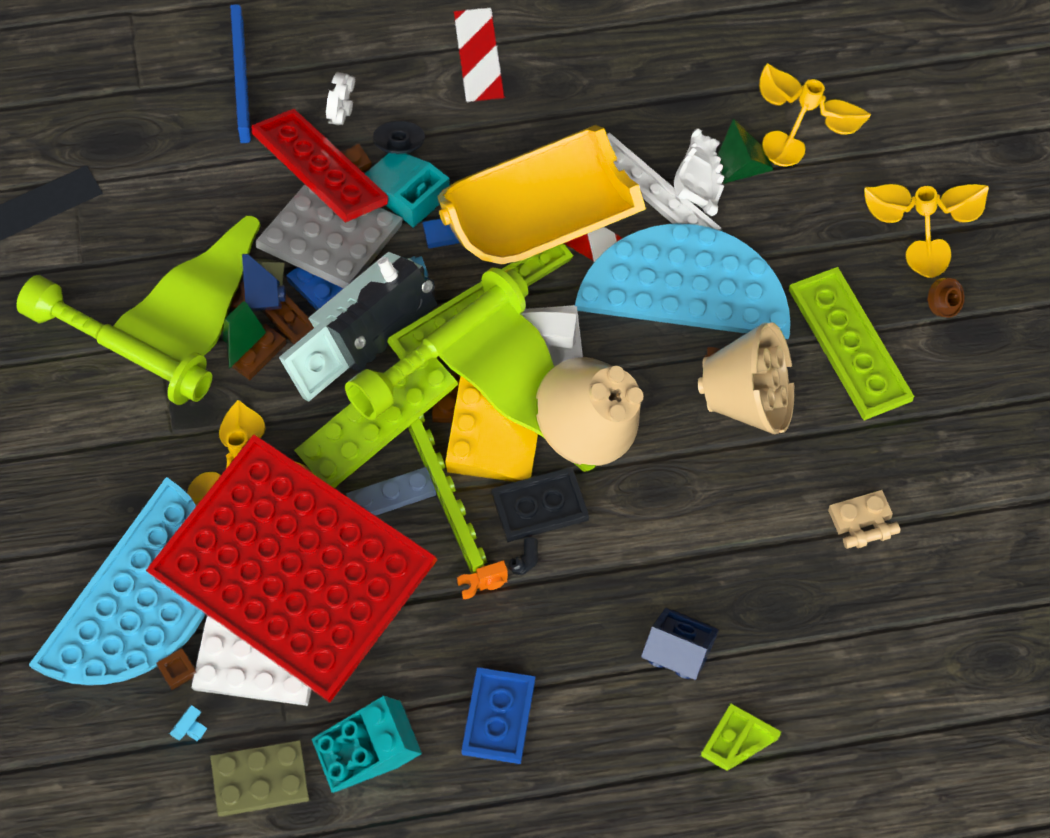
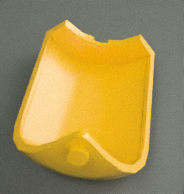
M596 125L465 177L445 188L437 196L442 208L439 210L440 218L445 226L449 224L462 246L481 260L497 264L524 260L643 211L646 207L639 185L627 175L625 170L618 171L614 162L617 161V157L610 145L605 129Z

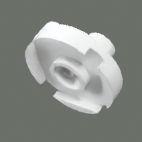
M337 72L332 80L336 87L333 91H329L326 116L330 119L328 123L343 125L345 117L350 116L352 112L353 102L349 100L350 92L354 89L355 77Z

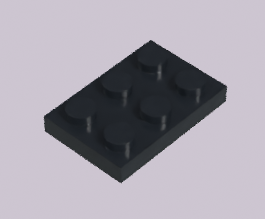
M572 467L491 488V494L507 542L589 521V514Z

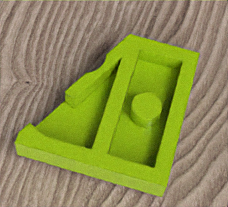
M730 704L703 749L701 756L728 771L778 740L781 731Z

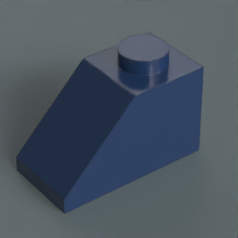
M242 254L245 302L252 311L282 309L281 302H286L285 286H280V281L251 256Z

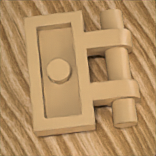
M882 490L829 506L828 511L838 534L846 532L851 534V536L843 538L846 549L854 546L861 548L867 546L868 542L878 539L881 541L891 538V535L900 533V527L897 522L888 525L884 522L891 519L893 513ZM872 524L875 528L865 532L861 530L862 527Z

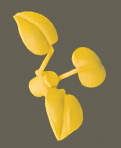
M767 64L762 71L759 87L762 96L768 102L774 105H782L786 101L793 103L799 98L802 106L789 136L781 131H773L766 134L763 139V151L767 158L776 165L792 166L803 158L805 145L803 142L793 138L806 110H813L820 104L821 115L827 116L825 119L826 125L839 134H852L856 132L871 116L867 111L845 101L829 100L824 104L826 97L822 95L825 87L818 80H807L804 86H801L793 76L775 69L770 64Z
M886 184L877 187H865L867 207L872 215L882 222L894 223L900 221L904 211L910 212L915 205L916 211L925 216L926 242L916 241L912 243L907 249L906 261L912 270L927 278H934L942 274L947 269L951 260V249L946 241L941 239L931 241L930 215L936 211L937 204L945 214L951 212L954 220L971 222L982 215L988 194L987 185H963L947 190L940 200V195L937 194L933 187L923 186L916 191V197L913 196L911 201V194L908 189L901 185Z
M239 400L227 412L219 430V438L229 450V453L226 454V468L253 434L261 438L265 432V423L262 417ZM296 462L297 464H299L300 466H302L303 468H305L306 470H308L309 472H311V473L313 474V472H312L309 468H307L305 465H303V464H301V463H299V462ZM205 472L191 482L187 494L196 506L221 476L219 473Z

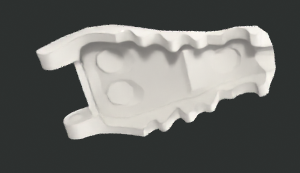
M697 128L692 133L689 149L676 172L674 189L677 197L683 200L685 198L700 206L704 213L712 217L718 211V201L724 187L721 185L724 176L720 174L723 165L720 164L721 158L715 152L719 141L711 139L710 136L702 135V131Z

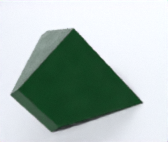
M733 119L718 153V157L721 158L720 164L723 165L720 174L724 176V184L773 171V166L765 155L762 145Z
M245 301L230 313L224 321L222 340L227 345L229 369L266 334V331Z

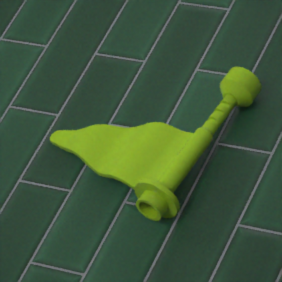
M253 216L244 217L208 251L169 271L141 303L123 314L114 326L110 324L104 325L65 304L60 285L41 275H35L25 283L17 299V310L20 314L37 323H44L56 317L95 338L102 346L169 381L168 399L176 405H182L189 399L198 402L205 396L212 382V373L206 370V358L204 356L215 346L222 333L225 318L228 315L232 300L243 277L242 254L249 255L252 243L261 226L260 222Z
M499 268L487 270L482 275V286L485 293L424 338L419 347L384 373L364 369L345 384L346 394L354 408L365 418L374 420L393 405V387L429 359L440 356L450 369L477 388L504 417L534 431L544 438L536 417L538 414V399H536L543 378L554 368V364L540 332L521 315L525 311V297L528 295L527 284L521 275L512 269H507L505 272ZM575 464L584 472L590 471L595 467V465Z

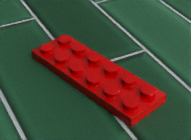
M295 109L252 125V134L345 223L388 204L389 196Z

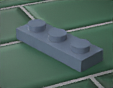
M427 467L346 493L349 499L376 516L436 496V490Z

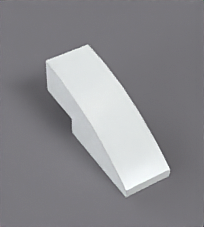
M529 312L521 314L540 332L547 346L573 349L577 314L560 312Z

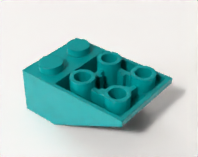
M389 153L365 173L370 180L389 196L388 204L385 206L402 217L413 228L440 205L437 196L449 186V177L435 166L405 153Z
M382 696L312 738L333 793L399 768L422 754L401 701Z

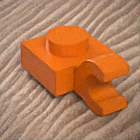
M503 560L478 568L476 573L459 576L457 578L458 586L463 584L471 586L469 589L462 591V598H472L478 588L480 591L500 588L507 582V568Z

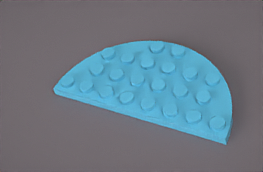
M694 224L653 226L619 240L608 248L588 270L581 283L575 302L577 311L739 333H748L762 323H775L782 331L785 339H789L790 314L786 295L776 274L767 262L756 251L739 239L722 231Z
M165 478L30 662L29 666L32 669L48 677L72 684L104 685L137 677L157 667L156 663L178 651L190 639L205 614L146 571L196 507L191 497L180 486L169 478Z

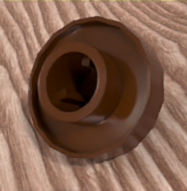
M937 279L931 285L928 293V304L932 313L938 317L950 318L956 316L964 304V290L956 279Z

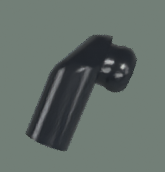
M536 538L524 539V554L516 557V560L512 558L509 561V569L513 574L524 575L537 565L538 540Z

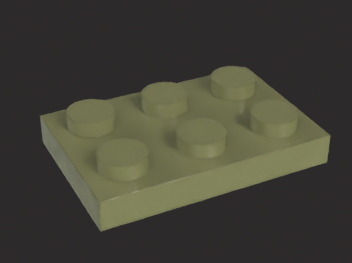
M300 740L211 756L219 817L309 801Z

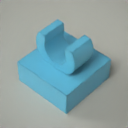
M191 705L169 734L177 740H180L187 734L192 739L198 741L207 730L205 726L195 721L201 712Z

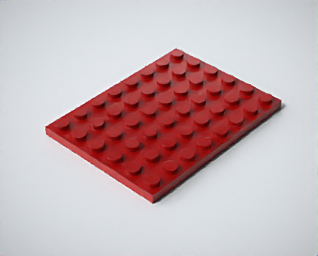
M253 434L146 571L149 575L330 703L436 563L437 558Z

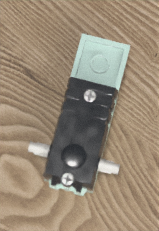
M387 252L309 317L314 329L279 357L303 399L309 402L349 367L356 371L364 369L368 362L371 363L376 358L377 354H381L386 350V347L389 345L387 342L389 337L427 315L438 306L435 301V283L432 279L424 276L425 270L423 266L414 263L410 258L405 259Z

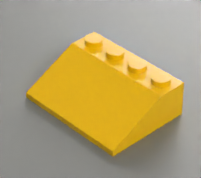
M460 376L445 462L447 472L511 482L531 478L538 434L504 417L477 388Z

